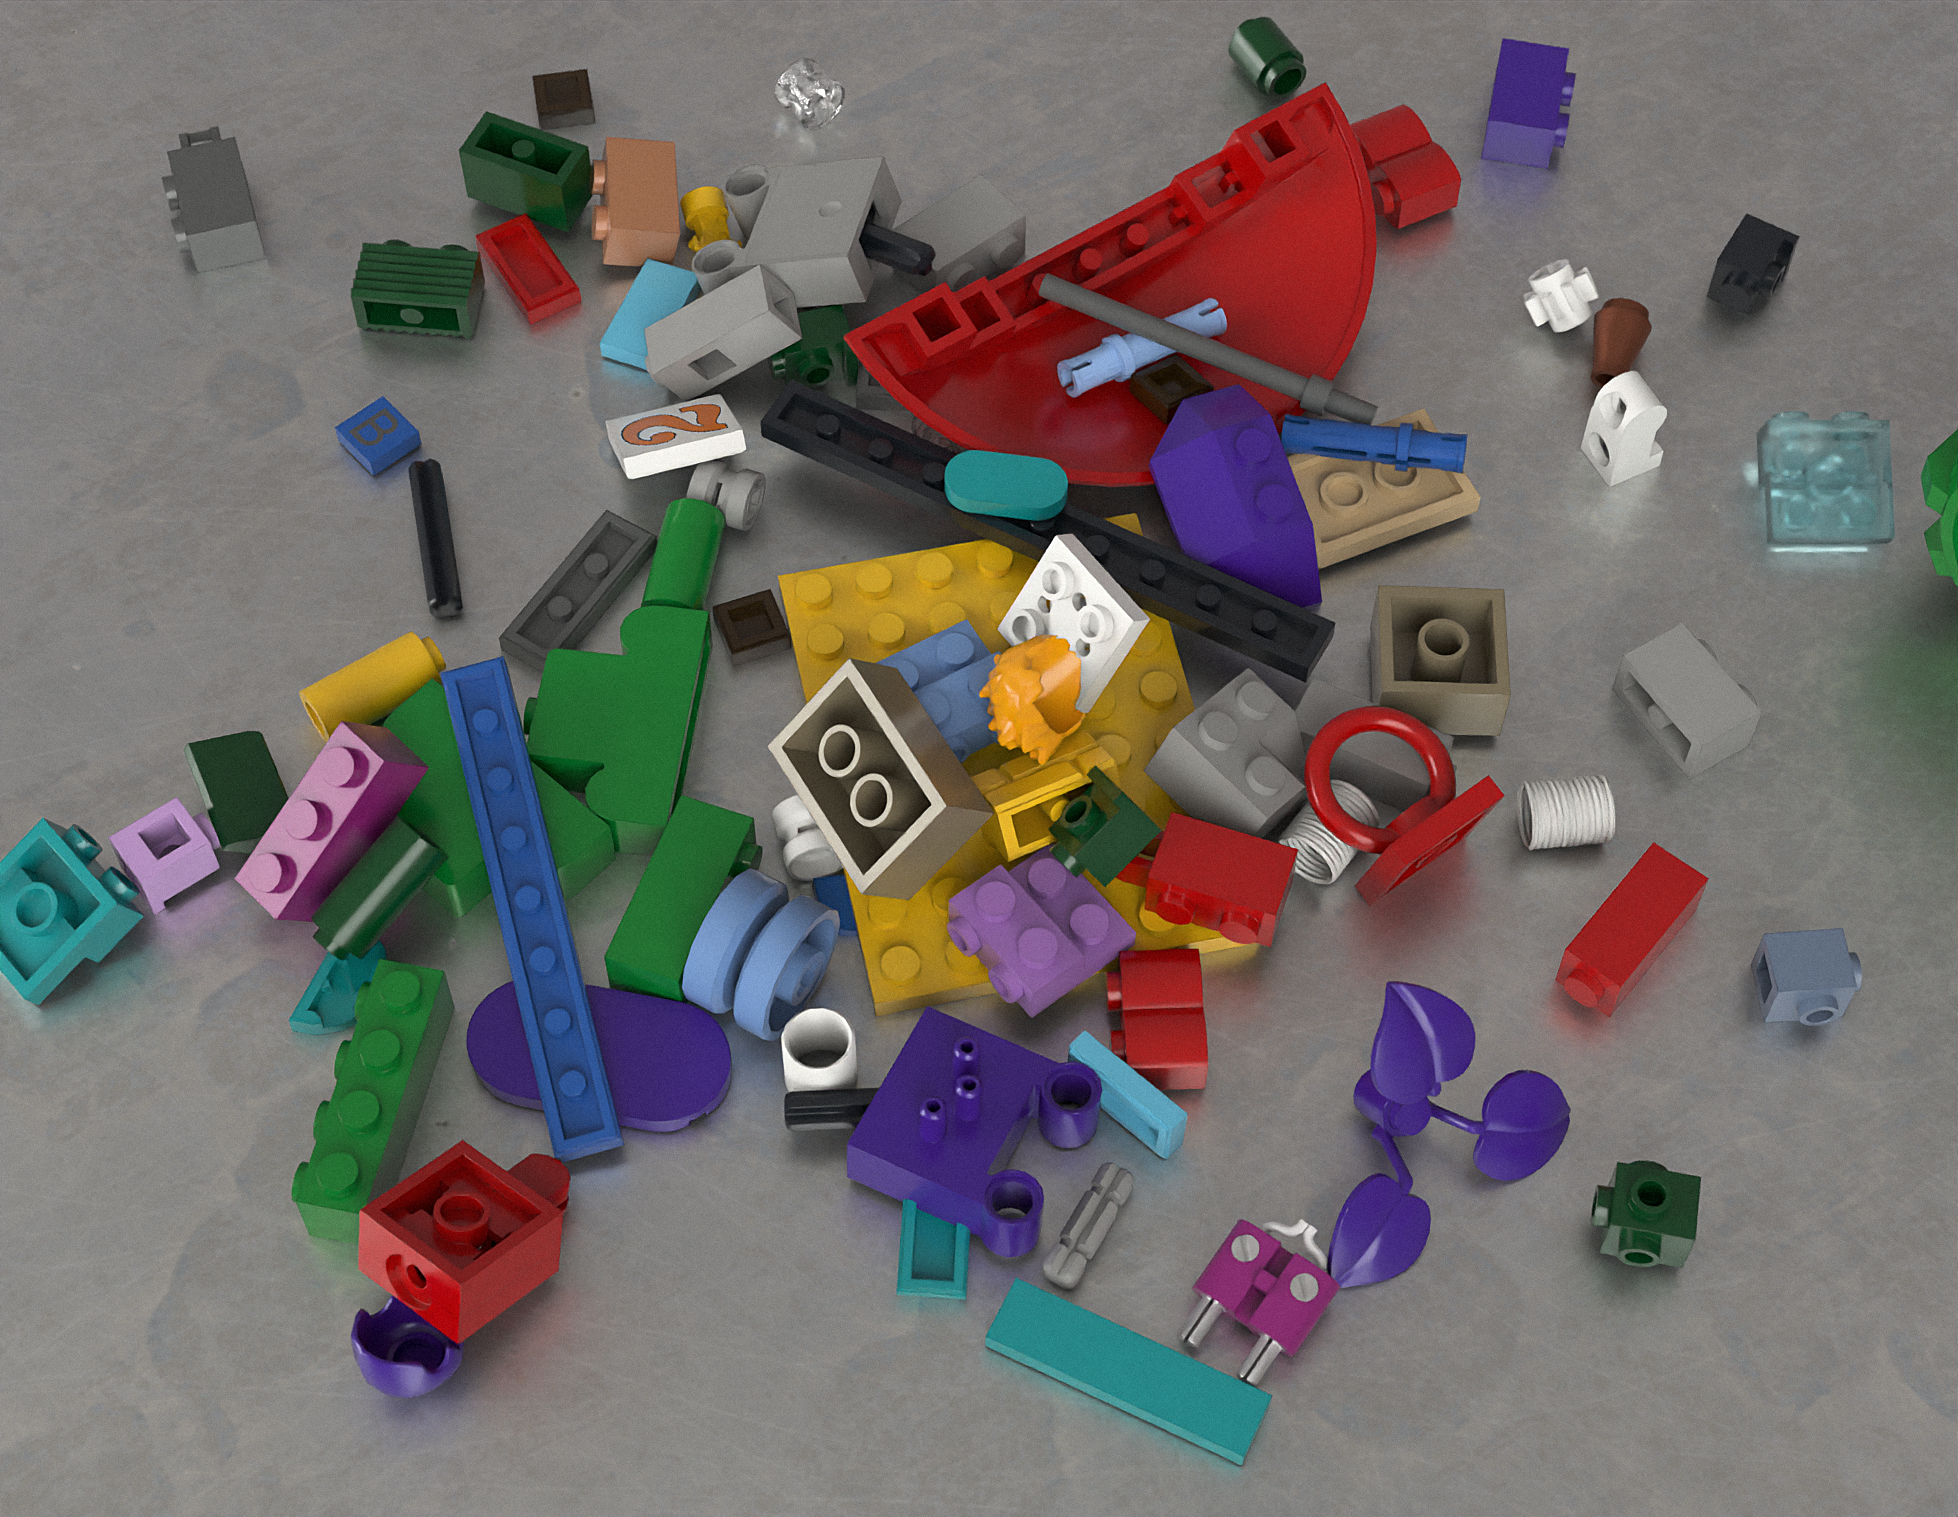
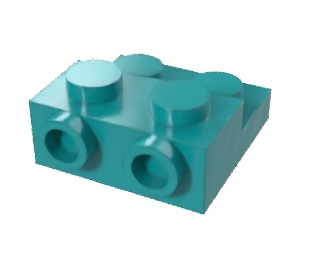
M42 818L0 861V971L24 1000L37 1005L85 957L99 963L144 917V914L132 902L140 894L139 889L118 869L112 866L106 871L95 859L103 851L102 847L88 832L76 824L66 829Z

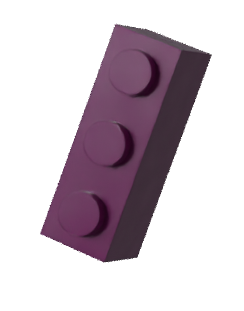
M341 721L247 859L235 880L276 920L313 922L311 916L393 821L429 766L388 728Z

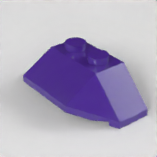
M1240 384L1182 400L1148 464L1181 554L1306 610L1319 607L1322 604V594L1313 524L1271 414Z

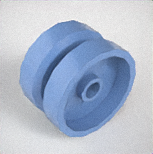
M751 868L737 875L719 895L693 941L684 967L682 989L685 998L713 1013L724 1014L733 1008L737 1026L764 1040L775 1041L782 1035L786 1023L796 1013L806 1008L829 966L840 927L838 911L805 895H799L789 902L786 884L759 870Z

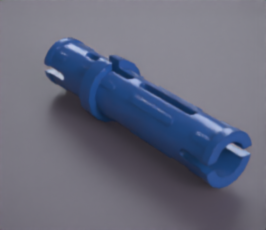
M1285 414L1281 443L1286 454H1308L1345 460L1378 462L1380 464L1395 465V471L1407 472L1408 467L1463 474L1468 434L1413 429V423L1401 422L1400 427L1376 426L1365 423L1314 419Z

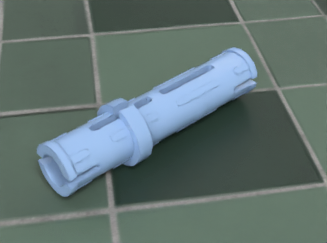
M1213 298L1205 299L1202 303L1163 319L1207 338L1221 335L1227 329L1226 316L1222 308L1210 313V310L1218 306V302ZM1133 333L1122 337L1118 334H1112L1101 340L1102 344L1099 347L1071 359L1060 361L1057 365V372L1062 387L1070 383L1074 384L1066 390V393L1074 398L1113 379L1117 382L1126 381L1131 378L1136 369L1178 351Z

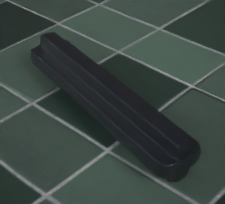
M428 459L424 462L415 461L410 465L408 472L427 602L430 613L437 618H442L446 615L456 616L461 612L463 604L441 465L435 459Z

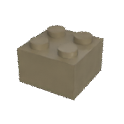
M1378 585L1370 625L1373 703L1408 713L1427 726L1445 734L1500 736L1511 696L1504 589Z

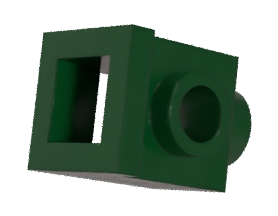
M842 304L797 313L802 339L767 358L773 379L783 378L786 386L790 380L807 387H820L828 382L845 379L847 387L857 385L858 357L843 339L845 334L851 332Z
M1095 765L1087 774L1094 783L1081 796L1069 802L1062 811L1060 818L1048 829L1058 840L1049 851L1075 877L1078 878L1085 870H1088L1106 887L1156 837L1161 829Z

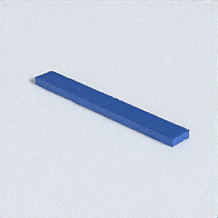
M504 656L442 672L441 678L555 1159L563 1163L623 1146L625 1143L508 665Z

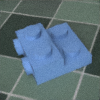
M967 619L876 663L899 670L961 764L970 754L990 744H1000L997 740V732L991 731L987 726L994 718L987 712L990 700L989 698H980L979 691L989 681L988 673L996 666L994 657L996 654L1001 653L997 651L991 654Z

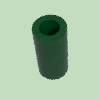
M397 815L311 916L312 921L319 927L313 934V938L325 950L341 961H344L349 954L362 960L449 856L416 826L402 816Z

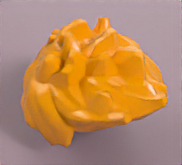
M1058 635L1035 636L1007 649L1003 655L996 654L994 657L996 666L988 673L989 681L979 691L980 698H989L990 700L987 712L994 718L987 726L991 731L997 732L998 742L1002 746L1005 745L1009 750L1016 747L1022 748L1024 753H1030L1032 760L1038 759L1039 764L1046 763L1049 757L1055 754L1062 740L1074 733L1086 716L1085 713L1075 708L1081 691V659L1077 658L1074 651L1069 650L1070 644L1067 639L1057 638Z

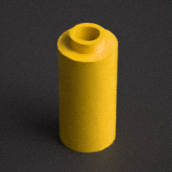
M410 631L300 690L299 695L310 720L327 743L341 721L371 725L391 714L432 678L442 686L439 673L446 669V664L438 647L429 636L420 640L414 632Z

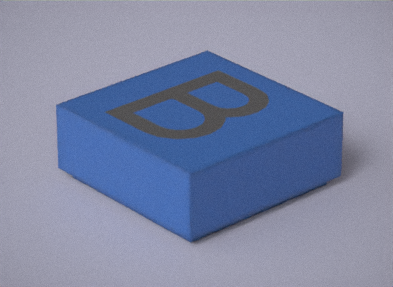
M384 396L335 427L338 441L373 476L422 444L419 431Z

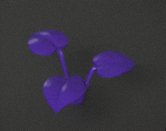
M1389 981L1386 983L1384 1010L1373 1042L1370 1069L1361 1076L1354 1089V1105L1362 1115L1377 1124L1372 1131V1137L1381 1143L1397 1175V1182L1386 1174H1372L1360 1182L1345 1201L1334 1228L1327 1258V1274L1341 1288L1380 1282L1395 1277L1408 1269L1416 1261L1426 1245L1430 1233V1209L1423 1199L1417 1195L1409 1194L1413 1186V1178L1393 1140L1395 1136L1405 1137L1420 1133L1427 1126L1430 1117L1468 1133L1479 1134L1480 1136L1473 1152V1162L1476 1168L1491 1178L1511 1181L1531 1175L1543 1167L1558 1151L1570 1124L1569 1113L1571 1109L1560 1087L1545 1074L1533 1070H1517L1505 1075L1494 1084L1483 1102V1121L1471 1120L1430 1101L1427 1096L1435 1097L1440 1094V1082L1453 1080L1467 1070L1473 1058L1476 1035L1474 1025L1463 1008L1445 995L1421 985L1399 981Z

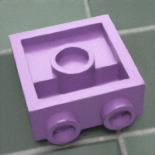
M1054 843L1045 846L1009 872L1000 864L949 900L947 931L956 947L967 957L975 954L989 970V979L998 994L1010 1004L1017 1001L1031 1018L1116 959L1119 951H1127L1133 947L1136 938V932L1094 886L1082 874L1078 878L1075 877L1049 851Z

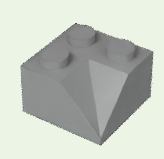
M1247 668L1174 726L1143 770L1192 818L1258 838H1263L1308 799L1304 785L1306 755L1295 711L1250 668Z

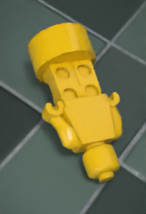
M713 186L700 187L689 191L682 197L680 206L686 227L696 233V236H693L688 242V247L692 251L697 253L704 246L712 242L731 240L727 220L730 216L724 192L720 188ZM738 240L736 243L742 248V243Z

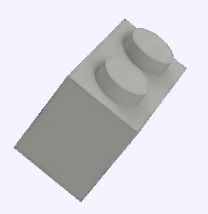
M981 174L892 230L931 245L936 253V257L931 262L933 270L926 276H920L894 269L920 294L944 282L947 283L952 292H955L984 276L988 277L999 269H1006L1012 266L1025 253L1026 214Z
M1683 622L1625 653L1622 656L1612 688L1689 780L1748 747L1762 714L1752 693L1745 686L1737 684L1718 663L1716 654L1710 645L1704 640L1697 639Z

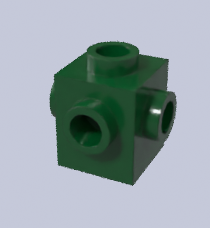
M1634 1161L1629 1164L1617 1162L1608 1186L1597 1184L1592 1202L1590 1224L1591 1226L1602 1228L1599 1253L1617 1256L1623 1263L1636 1267H1652L1657 1264L1683 1268L1696 1241L1701 1177L1668 1171L1665 1166L1652 1161Z

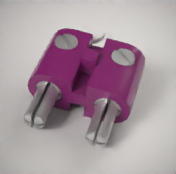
M1239 1219L1192 1287V1290L1201 1300L1178 1332V1337L1183 1343L1187 1342V1345L1197 1348L1221 1313L1235 1323L1239 1321L1248 1327L1253 1335L1259 1338L1236 1372V1376L1240 1381L1253 1387L1258 1385L1279 1352L1293 1358L1341 1288L1325 1272L1327 1259L1324 1252L1314 1242V1235L1317 1230L1301 1219L1294 1226H1286L1279 1222H1268L1260 1228L1246 1220ZM1277 1232L1286 1237H1294L1304 1232L1303 1243L1306 1250L1315 1258L1316 1265L1298 1253L1293 1255L1282 1247L1281 1242L1268 1233Z

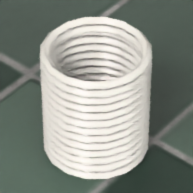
M1592 774L1589 777L1587 775L1584 777L1578 776L1577 778L1573 776L1570 779L1568 777L1564 779L1560 777L1559 779L1553 778L1552 780L1546 779L1545 781L1543 779L1539 781L1535 779L1529 782L1523 781L1519 786L1517 794L1518 825L1522 841L1530 851L1534 848L1536 850L1547 847L1551 849L1553 846L1555 848L1559 846L1564 848L1566 845L1568 847L1572 845L1576 847L1579 844L1583 846L1585 843L1588 846L1591 843L1594 845L1604 842L1608 844L1612 840L1615 832L1614 797L1608 779L1602 774L1598 776Z
M1330 780L1337 801L1348 814L1363 824L1376 828L1379 826L1380 818L1377 809L1368 796L1350 783L1341 780ZM1309 800L1294 820L1290 822L1286 830L1282 832V835L1278 837L1279 844L1298 849L1295 872L1317 884H1331L1336 881L1342 870L1346 868L1349 861L1359 851L1340 841L1323 826L1311 808Z
M826 1007L808 1008L796 1013L786 1023L781 1035L785 1085L788 1091L855 1089L858 1081L855 1031L850 1021L840 1012ZM814 1050H829L841 1056L836 1063L827 1067L813 1068L803 1065L798 1061L804 1054Z

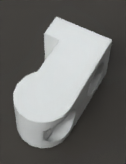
M1628 371L1614 377L1599 391L1594 405L1591 407L1580 448L1608 487L1659 467L1663 450L1654 438L1656 431L1667 417V409L1637 371ZM1607 446L1609 458L1605 455L1602 447Z

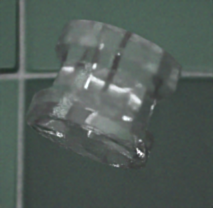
M803 58L790 64L782 72L776 82L774 97L784 109L795 110V118L805 129L816 130L827 125L837 116L845 100V90L834 78L825 77L823 68L814 59Z

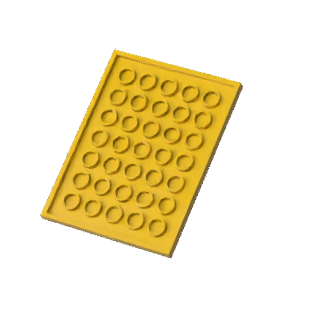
M1137 513L1103 518L1143 536ZM983 539L778 575L779 592L788 631L791 636V645L805 705L849 658L877 663L966 619L991 654L999 651L1003 655L1012 646L997 628L1039 562L994 541ZM1046 599L1048 609L1050 607V600ZM1140 608L1150 618L1149 622L1089 713H1085L1086 716L1082 720V724L1070 736L1085 730L1097 742L1098 747L1101 746L1113 757L1117 766L1122 791L1161 831H1164L1171 812L1187 817L1191 816L1143 770L1172 728L1191 714L1195 707L1169 621ZM993 743L970 754L962 763V766L968 775L972 777L992 768H1000L1002 764L1026 755L1029 752L1024 753L1020 747L1009 750L1005 745ZM979 828L910 900L861 894L843 866L842 871L843 875H845L875 1016L998 993L989 979V970L975 954L971 957L964 955L950 938L947 931L949 900L1000 864L1009 872L1042 848L1008 862L997 850L995 844L993 845ZM1139 854L1138 856L1144 859L1154 861L1153 857ZM1088 870L1082 873L1136 932L1135 945L1127 951L1199 949V954L1250 945L1233 942L1225 938L1218 931L1191 923L1177 925L1167 922L1155 912L1144 909L1146 888L1121 881L1117 878H1114L1105 887ZM1118 957L1095 974L1117 970Z

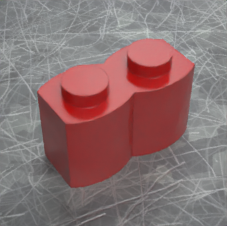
M1403 104L1350 124L1359 144L1369 176L1374 209L1377 216H1383L1393 227L1400 229L1457 207L1461 185V176L1447 152L1440 145L1432 141L1422 120L1410 107Z
M1199 949L1119 951L1117 971L1105 973L1107 1012L1119 1011L1121 1029L1109 1031V1050L1158 1090L1205 1089L1208 1073V1046Z

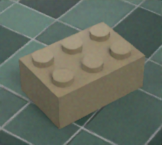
M849 658L767 746L854 884L863 895L910 900L994 814L899 670L894 667Z

